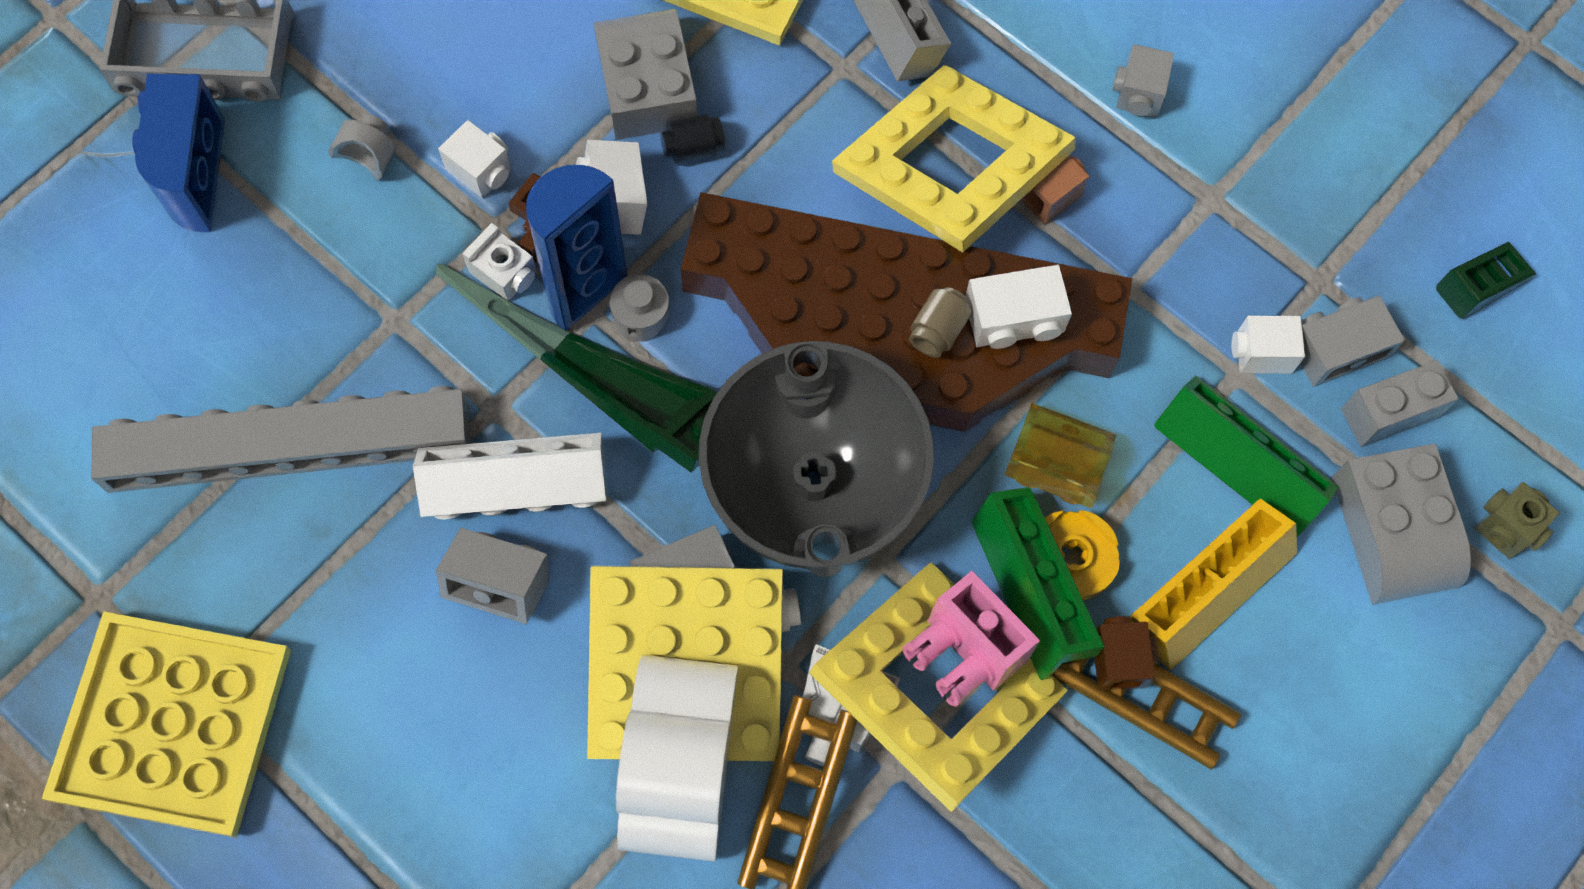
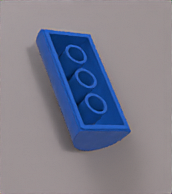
M586 165L562 166L544 174L531 188L526 202L527 217L550 312L556 323L565 331L569 330L610 294L617 283L628 276L614 181L599 169Z

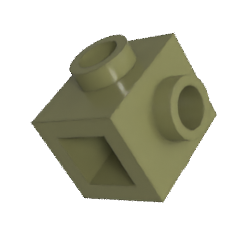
M1522 482L1510 492L1503 488L1498 490L1483 506L1488 513L1473 529L1508 559H1511L1527 547L1533 551L1541 547L1554 533L1548 526L1560 512L1550 505L1549 500L1543 493L1530 488Z

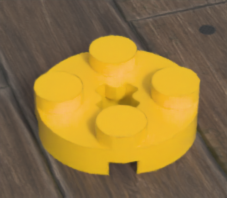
M1064 510L1054 512L1045 517V520L1063 558L1065 554L1061 549L1064 546L1070 550L1078 546L1083 550L1080 559L1084 564L1079 566L1075 563L1071 565L1066 563L1082 599H1092L1104 592L1118 573L1120 560L1116 534L1102 518L1091 512L1079 510L1078 513L1071 511L1063 513Z

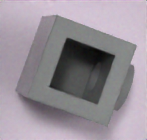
M1133 44L1125 67L1118 66L1112 90L1119 92L1116 108L1126 110L1136 116L1148 115L1157 117L1166 96L1174 53Z

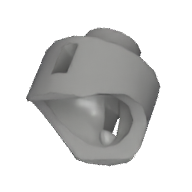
M365 114L361 121L345 120L342 123L328 152L331 158L349 159L368 168L375 180H379L383 177L387 165L396 151V147L387 136L390 130L388 124L374 115Z
M642 274L625 277L617 283L610 294V310L615 327L623 337L633 341L645 342L653 339L665 326L669 317L670 302L665 286L658 279Z

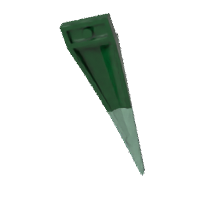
M437 263L436 274L650 451H662L691 473L699 466L700 434L705 415L717 394L715 391L639 363L565 331L503 299L449 267Z

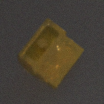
M1031 403L1009 460L1005 476L1015 479L1025 487L1039 488L1057 495L1067 503L1081 504L1092 509L1100 489L1105 468L1111 457L1116 434Z

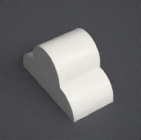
M651 655L641 656L619 761L616 791V811L619 813L618 850L716 862L738 665Z

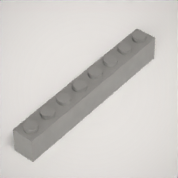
M437 386L425 393L410 394L406 391L396 390L385 393L383 397L366 399L358 395H347L339 398L337 402L319 403L314 400H300L288 407L274 408L270 405H253L248 407L247 411L229 413L225 410L211 409L203 411L201 416L182 417L176 414H163L157 416L155 420L136 422L131 419H115L110 421L109 425L92 427L91 479L107 493L409 462L415 460L418 448L471 444L469 404L462 389H455L450 386Z

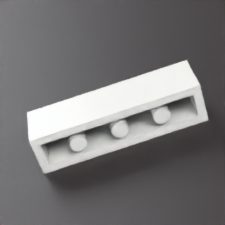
M602 433L418 448L413 463L421 517L434 516L437 519L445 520L455 518L461 513L480 512L483 515L491 516L501 514L508 509L519 508L538 512L547 510L554 505L572 504L574 507L584 508L593 506L600 501H606L607 477Z

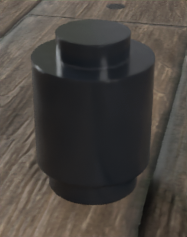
M705 114L668 121L666 123V131L660 132L663 153L665 157L672 156L675 164L714 157L717 151L725 150L724 132L719 117L709 118Z

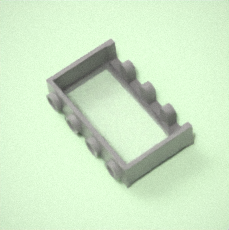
M113 0L100 71L114 93L126 96H137L140 91L145 90L147 74H200L214 100H220L224 97L245 98L255 102H261L266 99L281 100L280 90L291 21L295 14L289 0H274L275 9L259 8L256 0H236V7L218 6L216 0H194V5H179L175 0H152V3H136L135 0Z

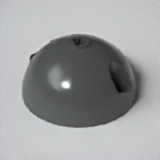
M807 341L783 345L764 352L742 365L725 381L713 398L703 421L699 439V466L703 486L712 507L727 529L745 546L762 557L779 564L808 569L815 575L830 577L837 574L844 566L871 557L889 545L911 523L921 508L930 487L934 466V444L929 420L920 400L908 383L889 365L869 353L848 345L825 341ZM810 363L818 369V372L813 376L805 377L799 375L794 369L799 364ZM816 471L818 478L821 479L820 484L812 485L810 478L807 477L808 472ZM817 543H831L838 548L839 553L833 559L822 560L813 553L812 549Z

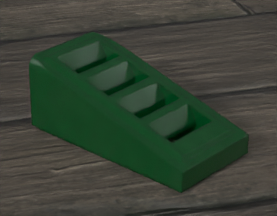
M1507 242L1451 269L1436 285V291L1454 313L1463 319L1529 281L1536 273L1511 243ZM1497 260H1499L1500 263L1511 274V277H1509L1507 273L1502 269V267L1496 262Z

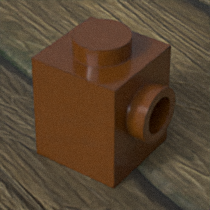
M1116 616L1105 619L1104 624H1100L1097 628V632L1104 644V649L1094 657L1098 691L1146 688L1155 679L1154 664H1157L1159 660L1158 642L1155 636L1149 635L1148 622H1133L1130 616Z

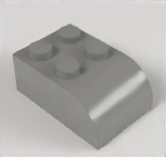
M676 9L593 22L616 140L666 131V123L668 121L697 116L696 96Z
M1436 443L1350 459L1331 477L1332 481L1339 486L1336 494L1372 605L1456 589L1465 584L1471 566L1469 541Z

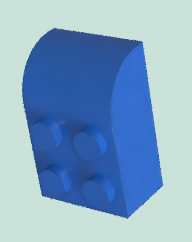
M147 74L145 90L140 91L138 96V108L141 115L139 129H135L132 135V146L137 169L176 224L190 231L211 232L225 118L200 74Z

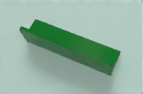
M1197 376L1193 377L1183 386L1154 424L1158 431L1253 505L1259 499H1262L1296 523L1297 537L1329 503L1339 488L1334 482Z
M1031 487L991 492L972 519V526L1008 608L1040 640L1030 658L1040 680L1049 679L1062 663L1095 657L1104 649V644Z

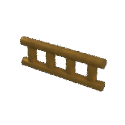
M1090 658L1062 663L1052 674L1059 682L1211 770L1221 753L1208 746L1219 723H1222L1233 729L1241 717V712L1157 664H1154L1155 679L1151 683L1161 689L1149 711L1124 698L1127 689L1098 691L1097 682L1082 673ZM1177 698L1203 712L1191 736L1165 722Z
M800 695L793 696L738 877V885L748 889H756L759 876L762 875L788 884L786 889H807L857 724V720L847 710L840 709L837 722H830L808 715L813 700ZM802 734L830 742L822 770L794 762ZM788 780L816 789L808 818L780 809ZM774 828L802 836L794 865L766 856Z

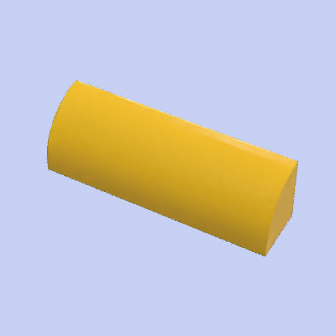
M1259 499L1131 615L1133 622H1148L1149 635L1155 636L1158 642L1159 662L1171 671L1297 554L1296 523L1262 499Z

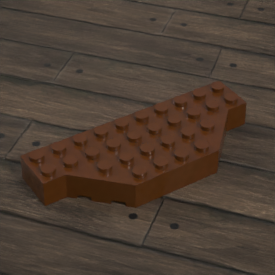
M703 192L699 196L681 266L683 292L725 300L733 313H736L745 325L748 335L761 353L783 345L807 341H825L854 347L886 363L908 383L920 400L930 425L961 432L968 431L979 424L981 419L999 408L1002 410L1028 394L1033 387L1050 377L1057 376L1065 370L1110 378L1120 359L1132 278L973 246L961 252L943 240ZM1059 265L1072 315L1065 332L1061 333L1058 337L1047 341H1037L1035 338L1017 340L1013 345L1000 349L991 348L990 345L976 347L970 319H968L951 349L943 351L942 355L938 358L923 354L910 343L909 337L912 333L910 327L934 289L944 290V288L949 287L958 290L965 296L970 279ZM810 363L799 364L794 369L799 375L805 377L813 376L818 372V369Z

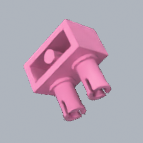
M971 571L937 599L928 619L930 626L910 643H906L903 646V653L909 662L917 656L918 660L913 663V666L923 671L945 650L952 647L964 661L944 678L939 679L936 682V687L942 697L951 691L952 695L946 702L957 707L962 703L963 699L983 682L993 691L1027 663L1040 640Z

